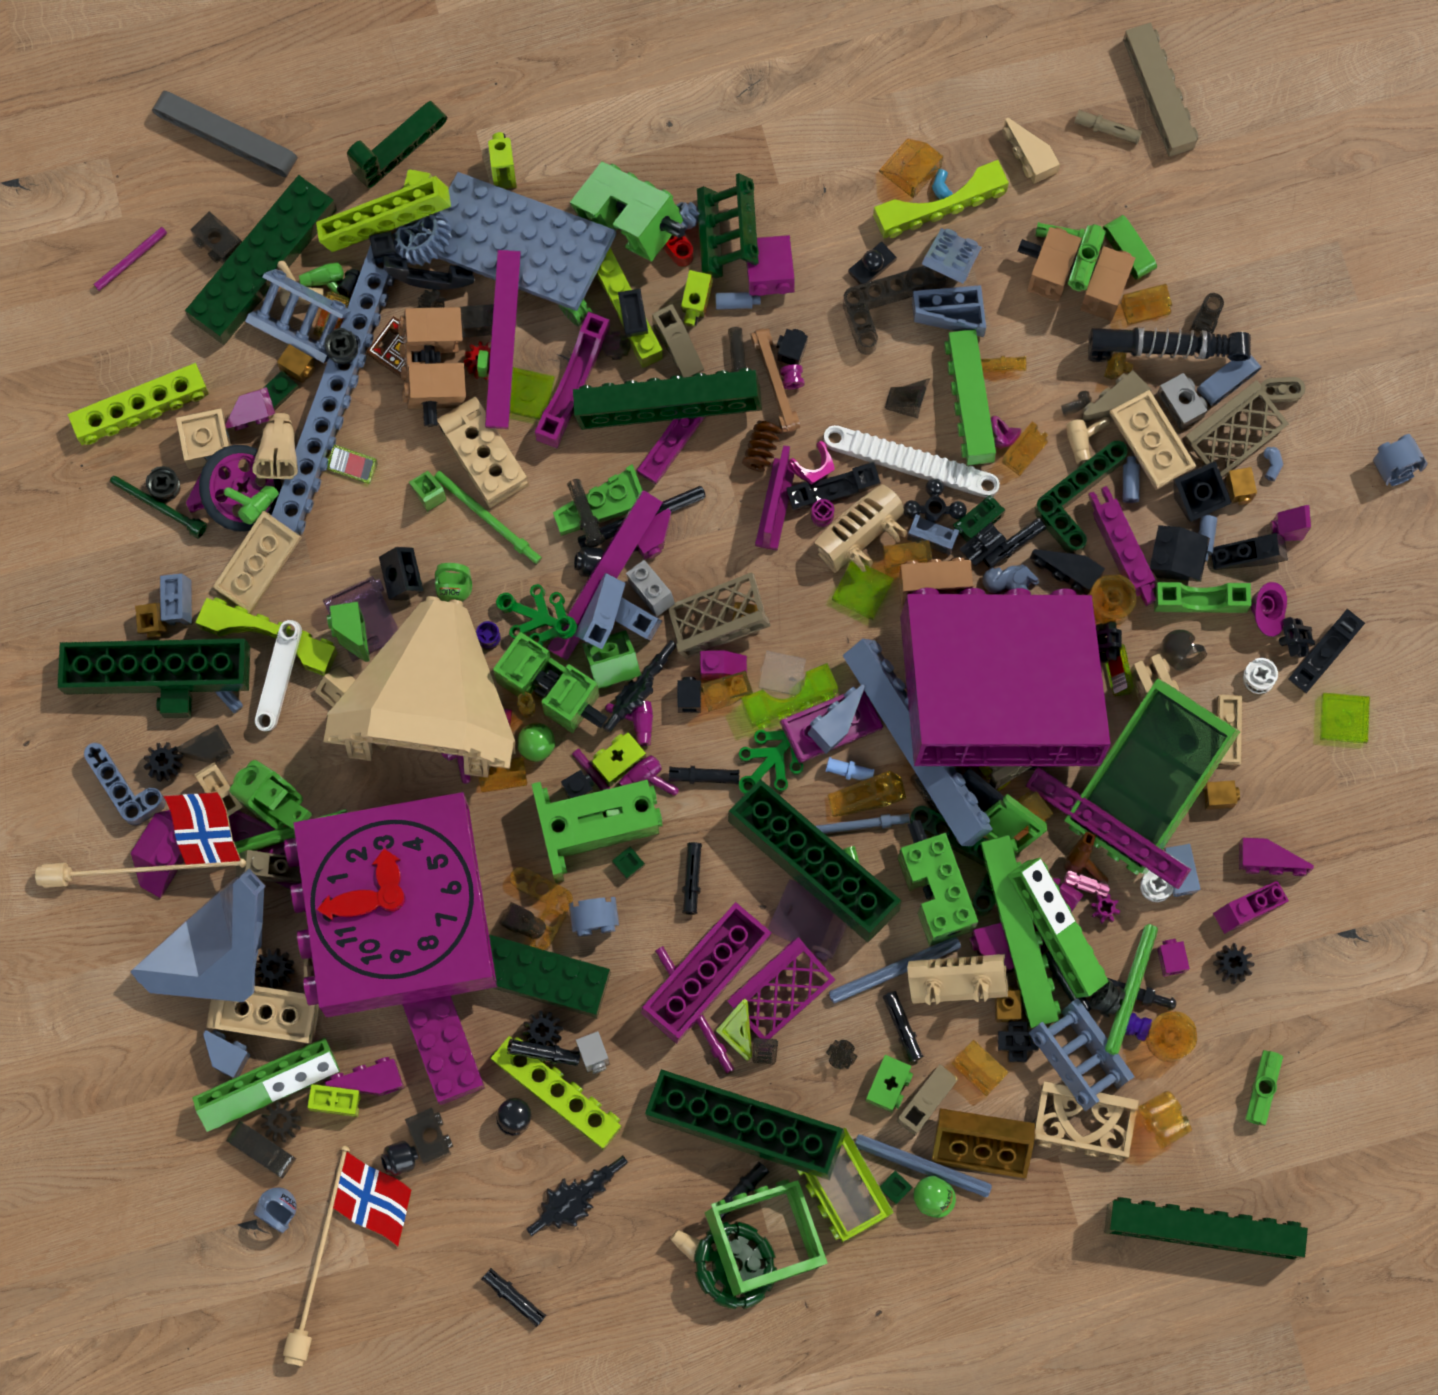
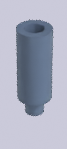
M749 292L716 293V310L752 309V305H761V297L749 295Z
M1128 456L1127 464L1123 465L1122 501L1125 503L1139 502L1140 465L1136 464V457Z
M1211 515L1201 517L1199 534L1210 538L1205 562H1208V555L1213 554L1218 520L1217 517Z

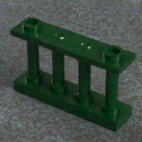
M738 173L736 174V186L716 192L705 186L697 188L702 273L710 274L713 278L717 279L723 277V265L741 259L753 265L759 264L753 179ZM737 195L738 207L719 213V201ZM738 217L739 228L720 235V223ZM740 238V250L722 256L721 245Z

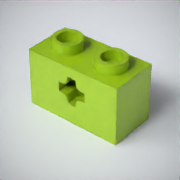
M629 732L624 736L623 734L618 735L612 740L611 743L613 745L606 750L602 748L593 756L592 766L610 787L626 775L639 761L646 758L645 751ZM615 754H616L617 756H621V755H622V761H620V762H619V760H615V761H614V756H613V755H615Z

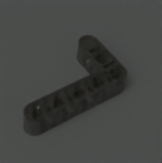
M921 266L848 288L843 296V309L858 351L864 355H870L874 353L877 347L878 335L869 311L870 309L913 296V291L941 289L946 286L949 277L944 275L943 278H937L934 276V273L937 271ZM918 278L921 279L923 283L917 285L913 283L912 280ZM899 285L902 289L894 291L891 289V286ZM876 291L880 296L872 297L869 293ZM856 298L859 302L852 304L848 302V299ZM863 318L866 322L864 324H857L855 319ZM865 338H869L873 341V343L870 345H866L862 342V340Z

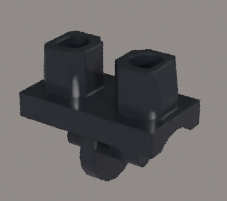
M989 523L963 545L960 551L976 567L1002 545L1006 538L992 523Z

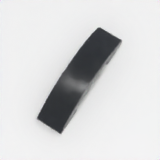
M383 256L384 268L388 274L403 283L415 287L448 290L471 285L475 280L472 271L459 266L450 265L448 273L409 268L406 259Z
M872 462L852 468V471L823 479L813 484L804 482L787 487L786 490L792 509L800 510L811 508L820 499H827L832 503L857 495L880 485L881 482L875 464Z
M1346 609L1288 680L1307 694L1364 626L1365 622L1349 609Z

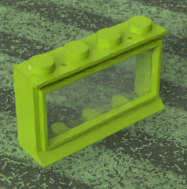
M846 1127L844 1128L845 1137L830 1180L796 1170L799 1176L804 1174L808 1181L805 1185L811 1197H817L820 1203L817 1208L823 1219L828 1217L832 1224L829 1227L830 1232L835 1240L840 1238L842 1243L894 1213Z

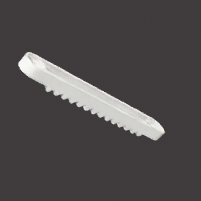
M830 426L824 433L823 441L828 449L871 463L874 462V464L928 481L939 479L944 486L983 498L989 495L994 497L999 490L1000 483L995 475L975 469L973 466H966L964 463L959 464L954 460L949 461L947 458H940L938 455L933 456L929 452L924 453L919 449L914 450L912 447H905L903 444L898 445L894 441L889 442L884 438L879 439L877 436H870L868 433L863 434L858 430L853 431L841 426ZM831 433H838L842 439L839 443H832L828 437ZM986 480L991 481L994 484V489L991 491L983 490L982 482Z

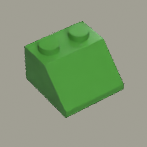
M358 602L330 606L331 614L327 615V621L332 636L337 637L339 644L364 662H369L365 620Z
M626 630L609 635L603 649L588 642L582 643L592 678L598 683V688H607L615 683L630 681L635 677L641 676L636 654Z

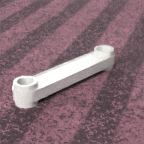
M294 620L284 621L278 631L255 717V724L261 731H271L278 723L302 634L301 625ZM290 624L295 628V633L292 637H289L286 633V629ZM266 714L271 719L268 727L262 724V718Z

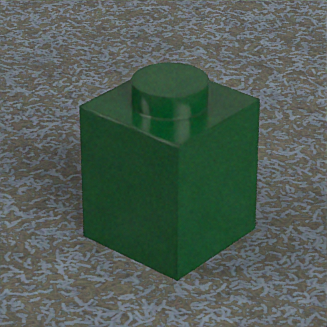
M161 690L160 697H157L156 700L157 711H160L163 718H192V694L189 690Z

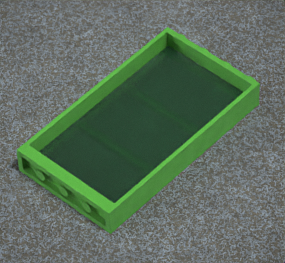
M1157 678L1080 797L1088 799L1163 850L1241 731L1171 685ZM1078 800L1071 810L1072 813L1076 812L1081 801ZM1068 814L1065 822L1070 824L1068 828L1079 836L1082 833L1085 834V832L1092 833L1096 837L1094 842L1096 848L1099 849L1102 846L1108 850L1107 855L1117 862L1121 859L1128 864L1126 868L1136 875L1139 872L1142 874L1148 873L1149 870L1078 823Z

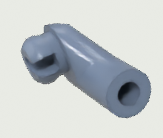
M1267 447L1263 454L1266 459H1269L1271 465L1265 477L1270 481H1275L1283 467V460L1279 449Z

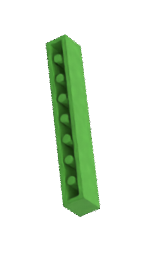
M1006 835L980 842L999 917L1014 965V973L1028 1025L1030 1028H1033L1041 1022L1048 1024L1059 1021L1058 1015L1061 1014L1058 1000H1053L1051 993L1055 991L1054 983L1051 977L1047 978L1045 971L1046 968H1049L1045 954L1041 955L1039 948L1040 945H1043L1040 932H1035L1033 920L1008 876L1009 873L1022 865L1021 862H1016L1014 853L1018 852L1015 839H1010V836Z

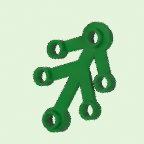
M539 584L533 585L530 589V594L535 599L538 611L517 603L510 593L505 592L497 597L496 605L502 612L510 613L514 611L533 619L524 624L512 626L509 634L513 639L516 638L514 636L516 630H520V632L525 634L544 625L553 628L540 634L533 633L529 637L532 640L539 638L538 644L541 646L544 645L545 641L558 636L562 639H568L576 633L577 623L572 617L566 615L564 608L565 598L559 592H554L549 597L550 603L555 607L557 618L550 616L544 599L546 591ZM541 589L540 593L535 595V591ZM560 597L559 602L554 603L555 598ZM507 602H511L508 607H505ZM566 625H569V628L566 631H563V628Z
M758 730L754 734V741L758 745H764L767 741L782 740L777 747L755 749L743 747L740 749L739 758L743 762H749L752 758H766L751 776H744L740 779L739 790L743 795L748 792V790L744 789V785L750 783L754 786L774 764L776 771L774 788L778 792L787 790L788 781L785 778L784 753L789 747L792 757L789 770L793 775L802 773L803 763L799 764L784 731L766 732L765 730ZM764 734L766 738L763 741H759L757 735ZM743 751H748L750 753V756L748 758L742 757L741 753ZM794 764H799L801 766V769L799 771H794L792 769V766ZM783 781L786 785L784 788H779L777 782Z

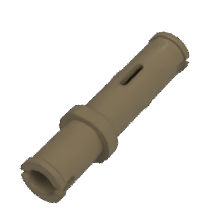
M1079 109L1075 124L1092 128L1093 132L1097 133V131L1138 145L1142 134L1141 130L1139 131L1102 118L1103 115L1098 114L1096 116Z

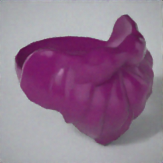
M998 416L991 417L992 429L997 436L994 439L995 447L1003 449L1004 447L1014 445L1020 437L1021 428H1009Z

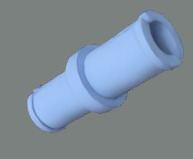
M831 757L828 759L825 772L845 776L847 780L853 778L871 784L874 775V769L855 765L853 761L847 763L832 759Z

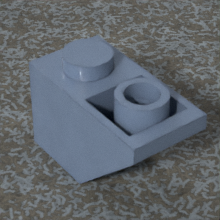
M205 1030L203 1035L212 1067L233 1079L239 1077L251 1056L246 1051L247 1046L238 1041H234L231 1044L225 1040L226 1035L217 1030H213L212 1033Z

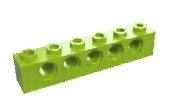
M433 176L317 221L319 242L331 252H335L369 239V235L384 233L450 208L449 189L437 176Z
M193 363L67 415L80 444L91 445L101 437L116 435L123 428L136 427L141 421L148 418H158L163 412L170 409L178 410L185 403L200 401L209 392L197 364ZM180 386H187L184 392H177ZM158 395H166V397L163 400L156 401V397ZM145 403L143 408L139 410L134 409L136 404ZM117 411L123 412L121 417L113 418ZM95 420H102L99 426L92 427V423Z
M508 1036L491 1057V1060L602 1150H605L622 1128L619 1124L620 1119L611 1111L608 1114L600 1109L602 1106L600 1102L592 1096L587 1099L581 1094L583 1089L573 1081L570 1084L562 1079L564 1074L554 1066L550 1069L544 1064L546 1060L526 1057L527 1064L524 1067H516L514 1060L519 1055L507 1054L508 1042L512 1039ZM516 1036V1038L514 1039V1040L522 1041V1040H521L520 1038H518L517 1036ZM538 1070L546 1073V1078L542 1082H535L533 1080V1074ZM560 1085L564 1087L565 1092L561 1097L552 1096L551 1090L554 1086ZM579 1100L583 1103V1109L580 1112L570 1110V1104L573 1101ZM593 1115H598L602 1118V1123L598 1127H591L588 1124L589 1118Z

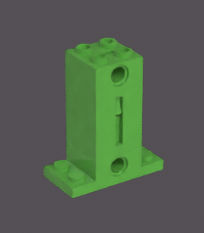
M648 780L550 803L547 787L542 788L541 782L531 784L555 883L564 881L563 874H567L564 857L659 834V827L663 826L660 809H655L654 804H657L654 785L649 786ZM640 807L647 808L645 812L637 811ZM558 827L565 828L560 833L554 832V830Z

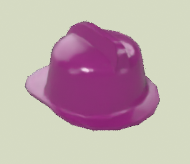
M1269 582L1264 584L1253 595L1251 611L1255 616L1258 628L1263 634L1271 637L1279 635L1284 626L1283 619H1285L1287 595L1280 584Z

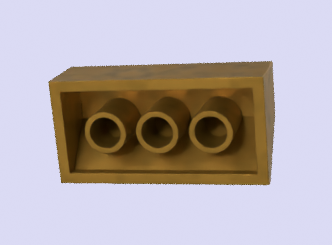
M940 1108L931 1161L944 1166L1027 1179L1035 1141V1123Z

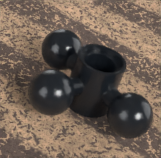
M931 479L927 482L926 492L931 498L926 501L925 506L920 505L914 500H909L903 505L906 517L915 518L916 514H924L925 519L933 523L941 521L944 514H950L954 519H962L967 513V508L961 501H955L950 506H946L944 500L939 497L944 491V485L939 479ZM937 506L941 512L937 514L931 513L929 507Z

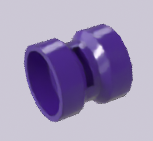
M485 621L477 627L476 635L480 646L485 649H493L499 645L501 636L495 623Z
M1132 1012L1125 1035H1136L1138 1040L1144 1042L1152 1019L1147 1017L1140 1019V1017H1137Z

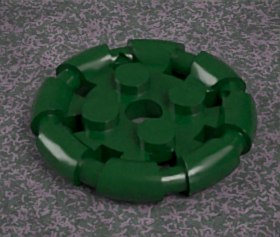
M736 1221L734 1224L723 1223L728 1241L729 1234H734L735 1240L729 1241L735 1260L740 1265L739 1273L742 1281L777 1270V1267H774L776 1256L773 1247L765 1236L762 1237L757 1233L758 1229L743 1222ZM709 1229L706 1232L707 1236L704 1239H700L694 1254V1263H696L697 1269L695 1276L701 1290L705 1295L709 1294L713 1298V1302L728 1309H736L737 1307L747 1309L757 1305L765 1299L766 1292L771 1291L774 1283L740 1294V1297L733 1296L718 1250L714 1251L711 1245L715 1241ZM749 1240H752L756 1244V1246L753 1249L749 1245H747ZM760 1260H764V1269H759L761 1266ZM706 1263H712V1271L706 1270ZM716 1283L722 1287L720 1291L715 1287Z

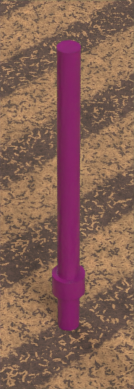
M662 946L655 952L670 976L676 970V967ZM702 1015L696 1023L712 1048L710 1051L713 1057L719 1060L724 1071L728 1074L734 1070V1067L726 1055L727 1050L723 1043H719L705 1017Z

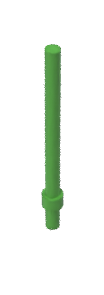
M441 471L435 474L434 478L513 544L514 549L518 553L524 554L535 564L541 561L542 557L529 547L530 544L526 540L517 537Z

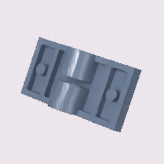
M941 228L922 265L964 283L982 247L972 239H964L957 236L958 234L951 229Z

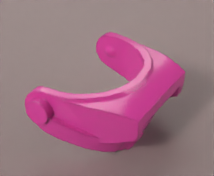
M822 441L817 442V448L821 454V466L819 469H805L794 458L789 459L788 462L793 473L809 484L815 483L835 470L833 460L827 451V446Z

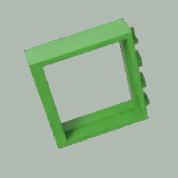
M789 1179L775 1183V1188L769 1189L768 1186L755 1189V1194L750 1196L742 1193L732 1197L733 1201L726 1203L725 1200H720L711 1204L712 1208L705 1212L733 1296L828 1264L799 1180L791 1183ZM787 1194L809 1260L742 1281L720 1215Z

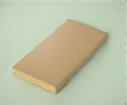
M1150 390L1110 410V416L1156 490L1172 482L1173 479L1196 469V464Z
M263 511L213 585V588L236 605L247 609L248 613L251 614L302 537L272 515Z

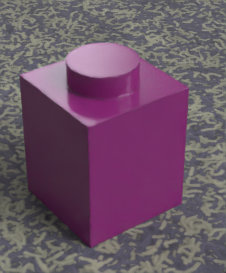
M1176 939L1163 941V945L1157 948L1163 977L1186 973L1190 968L1184 941L1177 942Z

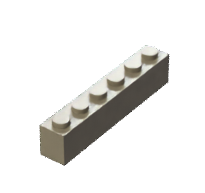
M1151 23L1126 30L1123 41L1168 156L1171 157L1193 150L1198 140V133L1195 127L1192 128L1190 112L1187 107L1184 108L1182 103V92L1180 88H1176L1174 83L1175 75L1172 68L1169 69L1167 65V54L1159 45L1158 31L1153 29Z

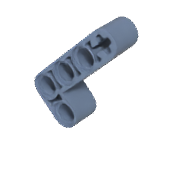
M91 743L85 748L84 756L128 824L137 826L164 809L166 800L156 788L145 789L135 796L109 753L101 744ZM95 752L99 753V757L104 763L99 764L95 759ZM114 770V775L111 779L103 778L106 771ZM120 789H125V796L121 799H117V791ZM157 795L159 797L156 804L148 805V800L151 796ZM133 808H137V816L128 818V812Z

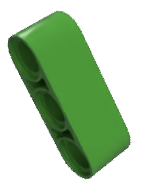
M1124 215L1103 226V230L1106 231L1105 236L1114 250L1126 251L1132 257H1135L1130 272L1133 278L1138 280L1157 269L1154 257Z

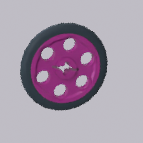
M231 445L216 451L207 460L199 479V493L208 515L222 527L240 532L250 531L255 522L249 525L244 523L240 517H236L232 512L233 506L238 504L242 507L243 504L227 496L222 503L218 502L215 498L216 491L219 489L224 491L227 487L238 491L237 484L244 483L242 487L244 492L240 493L249 498L260 492L266 485L274 487L279 494L281 491L280 479L265 478L266 483L263 487L257 485L255 481L257 475L253 473L252 468L258 449L247 445ZM241 459L246 460L249 464L246 472L241 471L238 467ZM220 467H225L228 470L229 474L225 480L221 479L218 475ZM278 496L266 509V512L270 515L273 513Z

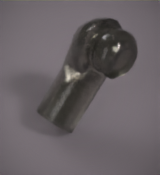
M1081 391L1077 395L1078 400L1061 405L1064 416L1079 412L1092 402L1090 393L1088 391Z

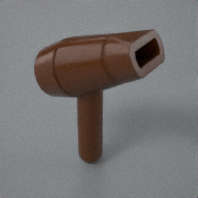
M1085 832L1068 853L1064 862V868L1080 874L1085 868L1099 883L1108 884V878L1089 859L1096 837L1092 833Z

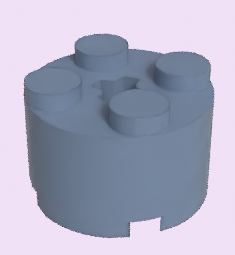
M1410 434L1402 436L1392 444L1386 442L1377 448L1379 453L1373 458V462L1387 486L1389 482L1391 486H1395L1415 477L1413 472L1418 469L1422 472L1428 464L1415 439Z
M605 897L578 901L579 906L574 907L573 902L569 903L572 932H577L578 937L592 935V930L601 929V933L615 932V927L619 926L616 897H611V902H606Z

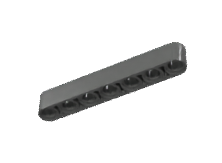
M168 91L161 93L152 108L153 113L161 119L279 176L287 177L298 159L297 155L289 149Z

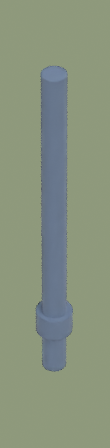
M909 813L892 816L890 814H882L878 818L818 825L816 827L824 834L881 826L884 829L891 828L892 825L910 823Z

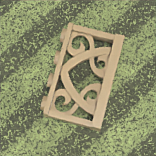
M1044 1081L1041 1085L1035 1121V1141L1037 1146L1051 1148V1145L1061 1146V1151L1075 1153L1076 1149L1085 1151L1084 1155L1099 1158V1154L1108 1156L1110 1161L1122 1162L1123 1159H1128L1130 1155L1139 1100L1098 1093L1096 1096L1100 1101L1091 1107V1111L1095 1119L1104 1125L1094 1133L1082 1137L1067 1118L1078 1114L1083 1109L1082 1106L1077 1103L1067 1086ZM1047 1095L1053 1096L1055 1112L1044 1115ZM1068 1101L1075 1102V1110L1070 1112L1064 1111V1109H1070L1067 1105ZM1105 1107L1108 1112L1104 1116L1110 1117L1108 1120H1105L1098 1114L1099 1108ZM1123 1110L1129 1111L1126 1131L1119 1125H1116ZM1057 1117L1059 1122L1053 1123L1050 1128L1056 1127L1058 1133L1057 1135L1050 1136L1043 1129L1044 1122L1049 1118ZM1112 1128L1117 1130L1123 1138L1122 1145L1118 1148H1111L1107 1145L1109 1138L1116 1141L1115 1135L1109 1132ZM1066 1133L1073 1141L1062 1138ZM1099 1139L1100 1146L1090 1145V1143Z

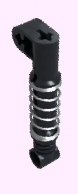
M1135 327L1132 330L1092 328L1088 336V360L1092 362H1107L1111 359L1113 352L1131 353L1133 356L1139 357L1141 354H1145L1147 357L1151 354H1157L1160 358L1163 355H1170L1171 358H1174L1176 355H1182L1184 359L1194 355L1196 359L1200 358V360L1213 357L1214 354L1215 357H1219L1221 354V357L1226 355L1232 361H1246L1251 358V335L1246 332H1234L1229 334L1228 337L1226 334H1223L1222 337L1220 334H1217L1215 337V334H1211L1210 331L1202 330L1200 335L1196 337L1194 330L1191 333L1181 332V329L1179 332H1169V329H1167V332L1157 331V328L1154 331H1145L1144 327Z

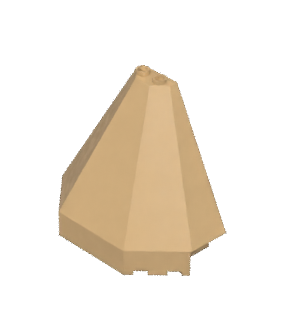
M428 596L426 601L421 602L328 712L323 742L346 745L348 758L367 761L372 760L373 750L371 743L460 755L464 757L465 775L488 778L490 766L510 768L511 755L515 754V739L467 608L463 607L462 601L450 600L446 602L440 601L437 597Z

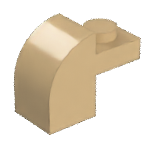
M215 762L194 774L206 793L218 792L220 794L228 816L242 808L241 803L231 795L230 786Z

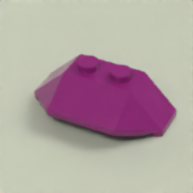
M170 810L154 814L133 848L131 856L135 868L182 865L184 862L176 841ZM178 870L136 872L140 887L161 899Z

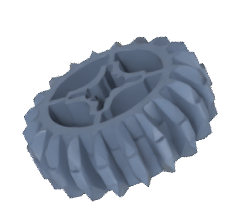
M439 211L395 228L396 233L392 235L394 245H396L395 251L400 258L406 259L407 263L414 266L416 264L423 266L425 262L430 264L433 258L438 259L437 255L440 252L444 253L443 248L449 246L447 240L452 238L450 235L452 229L448 219Z

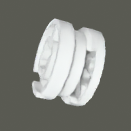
M1257 658L1250 662L1243 674L1244 685L1249 691L1256 694L1270 691L1278 678L1277 667L1272 661L1265 658Z
M1150 870L1147 874H1144L1140 881L1142 895L1151 902L1165 901L1174 890L1172 885Z

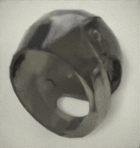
M1176 629L1169 632L1161 642L1163 658L1178 671L1189 669L1202 662L1207 656V651L1203 645L1193 644L1196 637L1184 629ZM1198 653L1196 656L1192 658H1186L1192 654Z

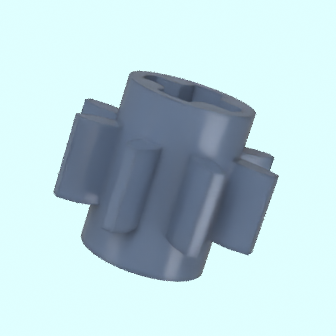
M686 202L678 203L679 213L683 218L681 224L686 226L687 229L693 228L699 221L698 208L692 202L689 204Z

